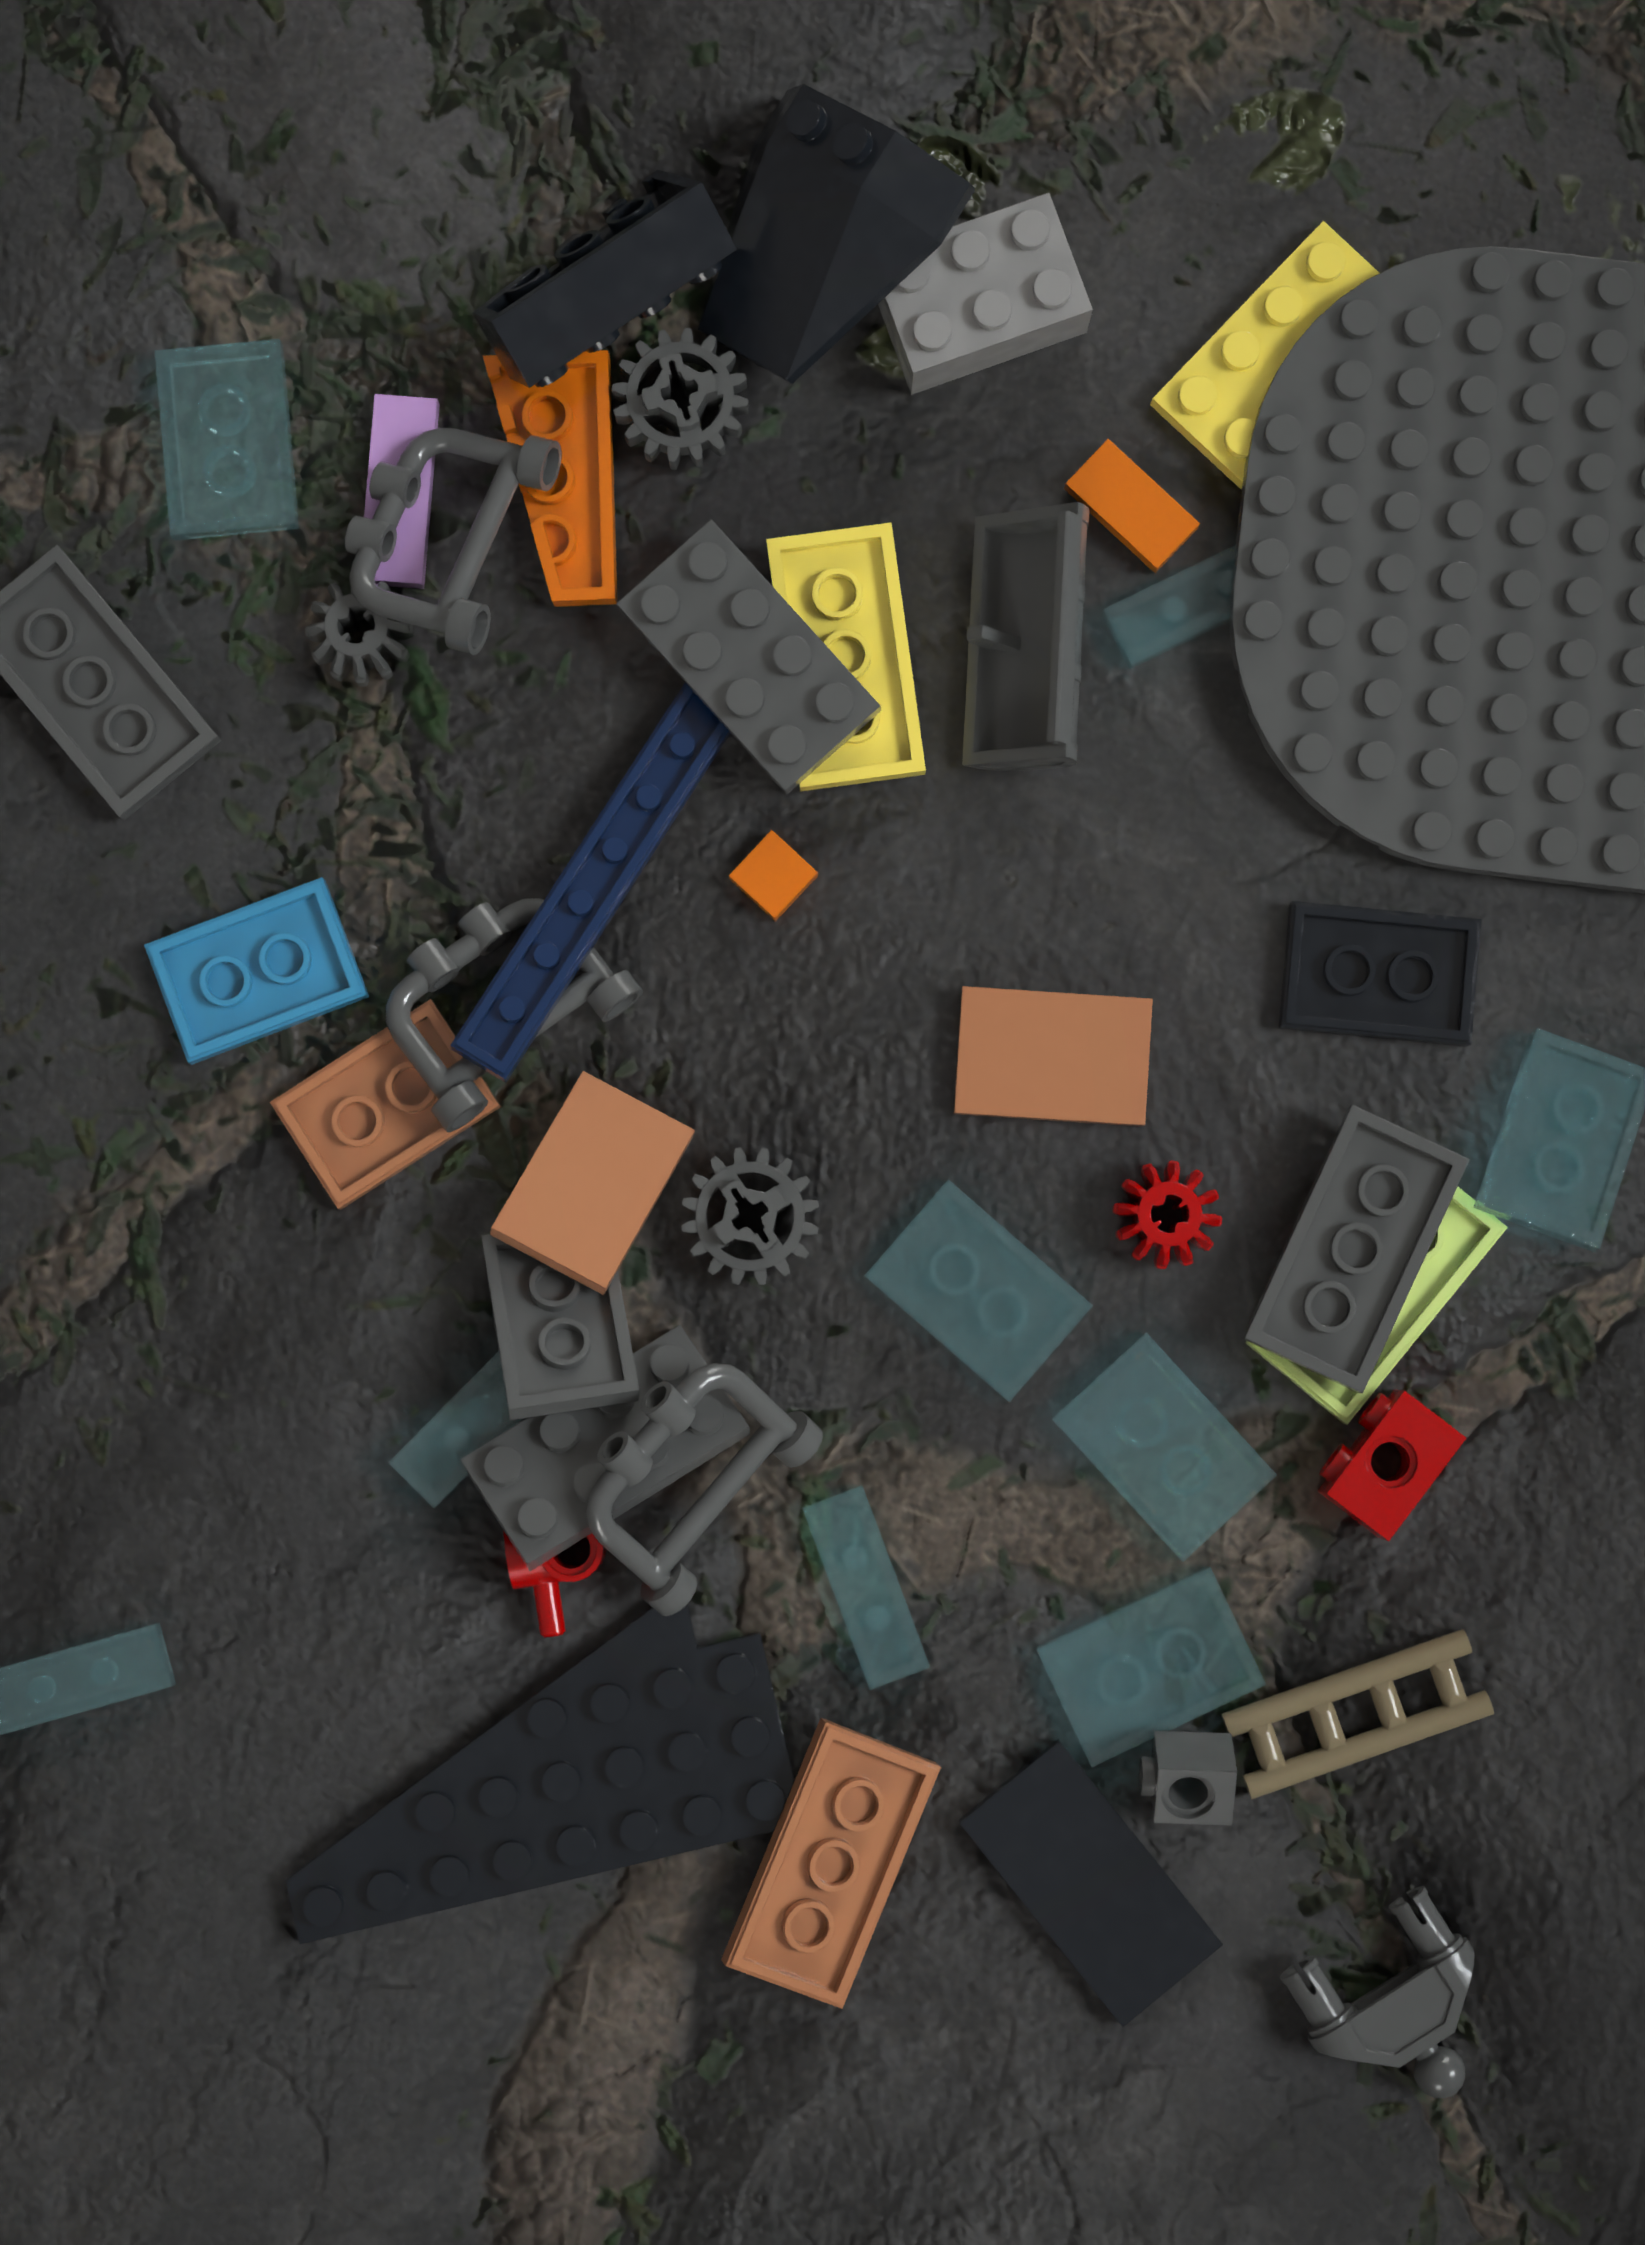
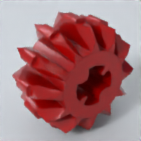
M1173 1160L1166 1164L1164 1181L1162 1183L1152 1164L1149 1163L1142 1166L1141 1176L1147 1190L1135 1181L1126 1179L1121 1184V1189L1125 1194L1136 1200L1135 1204L1122 1202L1115 1203L1112 1206V1213L1114 1215L1132 1217L1133 1224L1121 1227L1115 1232L1117 1239L1121 1241L1138 1234L1141 1240L1132 1249L1131 1257L1136 1261L1141 1260L1146 1256L1150 1248L1154 1246L1156 1247L1154 1265L1156 1269L1161 1270L1166 1269L1169 1264L1171 1247H1173L1177 1260L1182 1266L1191 1265L1193 1263V1254L1187 1241L1189 1240L1203 1251H1209L1214 1243L1210 1237L1199 1230V1227L1212 1228L1222 1225L1221 1216L1202 1213L1203 1205L1211 1204L1219 1199L1218 1192L1216 1190H1209L1199 1196L1193 1192L1203 1178V1173L1198 1169L1193 1170L1182 1184L1178 1183L1180 1166L1178 1161ZM1166 1198L1176 1202L1172 1210L1180 1208L1183 1218L1182 1222L1170 1225L1168 1233L1157 1228L1162 1223L1161 1220L1153 1222L1151 1218L1152 1208L1163 1205Z

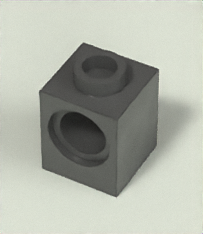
M1154 1731L1151 1757L1141 1756L1139 1763L1140 1796H1151L1154 1823L1232 1826L1237 1767L1231 1733Z

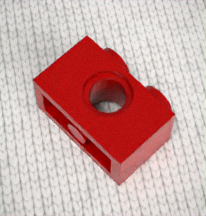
M1393 1390L1388 1397L1383 1393H1379L1361 1414L1358 1424L1364 1427V1430L1352 1446L1348 1448L1344 1444L1339 1445L1326 1460L1319 1472L1326 1480L1318 1489V1492L1376 1537L1386 1541L1391 1540L1466 1440L1464 1435L1405 1390ZM1390 1442L1400 1453L1401 1465L1395 1475L1387 1479H1381L1372 1469L1371 1458L1378 1446Z

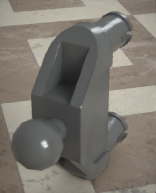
M1419 1886L1406 1892L1419 1912V1918L1416 1917L1409 1904L1401 1896L1389 1906V1910L1396 1916L1419 1953L1414 1964L1353 2003L1343 2004L1314 1955L1298 1961V1964L1311 1983L1309 1988L1306 1987L1292 1965L1280 1975V1980L1287 1986L1310 2023L1307 2028L1308 2040L1314 2050L1340 2059L1398 2068L1416 2058L1414 2078L1418 2087L1425 2094L1433 2098H1447L1455 2095L1463 2086L1465 2066L1462 2058L1454 2050L1445 2046H1438V2043L1456 2031L1472 1977L1475 1953L1466 1937H1462L1459 1933L1452 1934L1428 1896L1425 1886Z

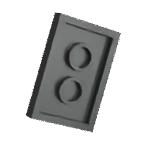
M490 1234L481 1235L509 1419L515 1420L639 1401V1385L618 1271L607 1291L602 1295Z

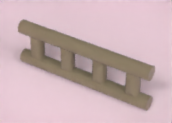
M1464 1629L1222 1713L1221 1717L1226 1732L1231 1733L1232 1737L1248 1732L1261 1769L1242 1775L1251 1800L1493 1715L1494 1709L1487 1692L1483 1690L1466 1696L1454 1659L1472 1653L1471 1644ZM1430 1668L1442 1705L1406 1717L1393 1681ZM1369 1690L1382 1726L1346 1739L1333 1702ZM1309 1711L1321 1748L1285 1760L1272 1723Z

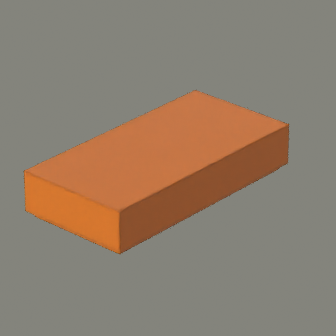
M1109 439L1101 445L1064 486L1066 492L1077 502L1089 507V513L1154 573L1172 557L1200 525L1190 513Z

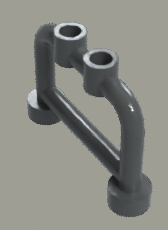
M440 427L423 432L413 439L401 454L397 465L385 462L378 463L372 472L369 486L371 498L380 501L372 519L358 515L353 517L345 535V548L347 552L356 555L349 575L352 594L363 608L376 615L444 633L446 646L450 649L471 655L478 654L483 648L489 633L491 613L488 605L468 600L518 484L545 492L549 491L554 485L561 466L562 450L560 443L531 435L522 446L457 428ZM451 453L497 465L496 473L438 604L379 588L375 583L376 572L380 563L387 562L394 552L397 540L396 528L405 508H411L417 501L421 487L420 475L427 461L434 455Z
M542 898L521 899L507 905L497 913L488 902L476 906L458 924L465 935L446 949L436 938L428 940L417 947L406 960L413 972L404 977L391 991L385 1006L386 1025L393 1040L439 1099L432 1107L431 1112L446 1132L455 1131L466 1125L487 1106L488 1100L474 1083L476 1079L487 1071L464 1057L447 1069L414 1025L411 1019V1008L420 997L427 992L437 991L447 985L458 975L460 969L480 955L485 956L497 950L510 938L514 931L530 923L544 901ZM593 947L579 968L582 974L570 982L536 1037L586 1001L603 1022L612 1020L630 1008L641 997L643 990L628 970L614 974Z
M712 1363L697 1368L677 1388H674L667 1381L654 1385L645 1394L641 1402V1411L650 1418L633 1439L624 1431L614 1433L605 1440L598 1451V1461L606 1470L599 1477L588 1496L585 1511L588 1527L602 1546L643 1581L640 1590L642 1599L662 1616H670L679 1612L689 1603L696 1591L697 1579L695 1575L679 1561L767 1457L772 1453L785 1466L790 1468L797 1467L807 1462L817 1452L822 1442L823 1433L821 1428L804 1412L793 1411L787 1414L744 1372L729 1364ZM722 1389L737 1401L761 1426L651 1554L615 1522L612 1515L613 1503L626 1486H634L648 1475L653 1465L652 1456L668 1437L681 1434L691 1425L696 1415L695 1406L709 1391Z

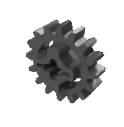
M685 328L680 342H671L670 336L664 329L658 331V347L651 349L641 340L635 344L639 357L637 364L632 361L621 360L619 364L620 372L628 380V383L620 382L612 385L613 398L626 403L613 410L616 423L618 425L632 424L625 433L626 443L632 447L645 441L644 455L646 461L652 463L659 456L660 452L668 455L670 469L677 470L681 456L690 455L696 468L703 467L702 451L710 448L713 453L722 457L726 454L722 436L726 434L730 437L739 438L742 434V426L733 415L741 416L749 412L748 399L735 395L747 388V378L745 373L729 374L736 366V355L733 351H729L717 357L716 337L710 335L700 346L694 344L691 328ZM683 361L698 364L708 371L700 373L683 364ZM660 367L661 372L653 386L642 389V394L640 395L641 388L646 379ZM673 378L677 379L680 390H684L685 396L689 398V420L684 419L682 409H678L677 403L673 400ZM722 403L716 419L702 431L701 424L707 413L719 409V404ZM663 425L678 433L679 437L665 435L653 427Z
M741 1147L735 1148L734 1164L728 1167L716 1156L710 1159L715 1175L709 1180L704 1176L695 1174L692 1181L701 1190L699 1198H683L682 1201L684 1207L696 1212V1220L688 1221L681 1225L683 1233H698L701 1239L690 1250L693 1257L702 1256L709 1252L714 1258L710 1263L708 1272L715 1276L726 1265L732 1268V1284L740 1285L745 1272H754L760 1286L766 1285L767 1269L774 1266L783 1276L790 1275L786 1258L792 1253L799 1258L806 1259L809 1252L799 1241L802 1235L815 1236L818 1235L819 1231L817 1226L805 1222V1214L819 1209L817 1200H802L800 1195L811 1183L809 1178L805 1176L792 1181L788 1174L791 1171L793 1161L788 1157L780 1162L776 1168L769 1165V1150L766 1148H761L756 1162H747L746 1155ZM746 1174L762 1175L772 1179L779 1185L766 1192L745 1188L738 1176ZM720 1189L727 1200L723 1220L709 1229L708 1208L715 1192ZM734 1191H738L744 1201L747 1200L753 1207L759 1206L762 1203L767 1207L768 1212L761 1217L765 1227L763 1231L769 1239L767 1243H764L758 1233L754 1234L748 1227L740 1230L734 1227L733 1222L740 1217L739 1210L736 1207L738 1202L733 1196ZM793 1205L794 1222L792 1231L782 1246L774 1233L777 1217L780 1212ZM735 1241L756 1245L763 1258L756 1260L739 1259L727 1254L722 1249Z

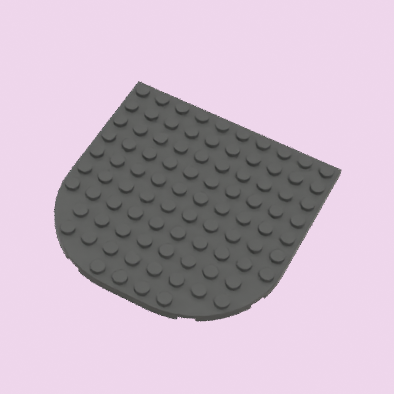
M1488 246L1459 248L1429 254L1396 265L1364 281L1339 298L1312 323L1295 343L1276 372L1259 407L1244 468L1229 615L1232 660L1234 669L1238 671L1241 689L1250 710L1248 713L1250 721L1265 750L1281 773L1309 804L1337 826L1342 825L1360 838L1379 846V850L1389 855L1420 865L1457 872L1645 894V263L1525 248Z

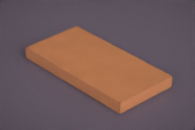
M820 1718L721 1961L724 1965L843 2009L941 1766L934 1761Z

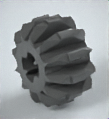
M380 581L376 584L379 588L391 592L387 583ZM330 583L328 591L335 602L328 606L323 602L314 601L310 607L313 614L324 621L311 624L305 628V635L308 639L320 643L312 652V657L318 665L332 662L330 675L338 682L345 679L353 669V675L358 686H367L370 680V669L375 667L384 680L390 679L393 673L386 660L392 657L398 661H408L410 657L409 651L397 641L414 637V626L372 613L360 605L353 596L352 590L351 594L345 595L339 585ZM366 620L372 630L364 632L363 642L356 644L349 633L357 631L358 621Z

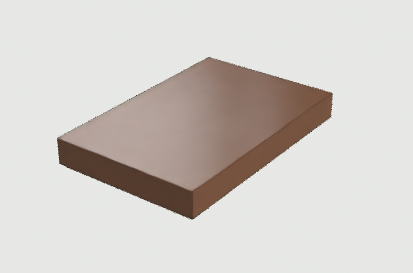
M962 986L954 1114L1145 1126L1153 999Z
M430 999L411 1011V1019L414 1025L447 1069L463 1058L451 1050L450 1045L456 1036L433 1000ZM388 1027L270 1102L337 1209L340 1210L501 1107L481 1076L474 1083L488 1100L487 1106L466 1125L455 1131L446 1132L431 1112L432 1107L439 1099L393 1040Z
M582 1071L492 1225L490 1235L604 1295L691 1142L695 1130Z

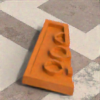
M599 350L592 353L584 351L566 363L568 371L561 378L543 387L533 385L530 388L510 379L497 355L483 356L507 442L523 446L529 436L535 435L558 441L561 445L562 459L559 474L549 491L545 492L519 484L554 606L616 604L617 569L611 361L608 350Z

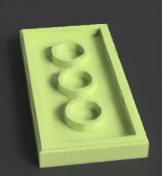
M1457 1187L1363 1394L1350 1390L1248 1341L1245 1343L1339 1421L1347 1425L1508 1227L1461 1188Z

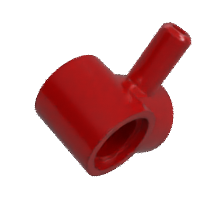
M504 1532L505 1554L512 1588L533 1587L540 1635L544 1638L563 1635L566 1631L559 1582H576L587 1578L602 1564L606 1556L607 1549L597 1541L593 1533L586 1536L590 1543V1555L585 1563L569 1565L563 1562L557 1554L537 1568L529 1571Z

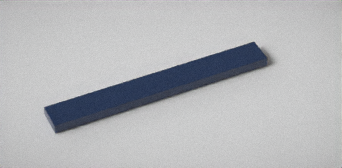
M684 683L450 1045L451 1050L505 1083L730 735L729 730L686 683Z

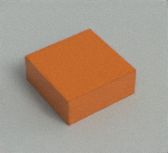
M771 830L732 871L729 879L776 922L818 877V872Z

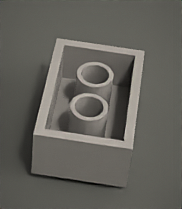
M1050 193L953 226L943 243L878 303L911 395L1087 333L1093 311Z

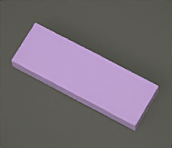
M374 395L364 517L372 519L380 501L371 498L369 491L370 479L374 468L380 462L397 465L401 454L413 439L423 432L438 428L440 407L438 399ZM435 455L427 461L421 472V487L417 501L411 508H405L396 528L397 540L394 552L387 562L380 563L375 576L376 584L383 581L392 587L424 589Z

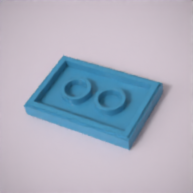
M323 877L144 945L185 1057L191 1065L369 997L326 880Z

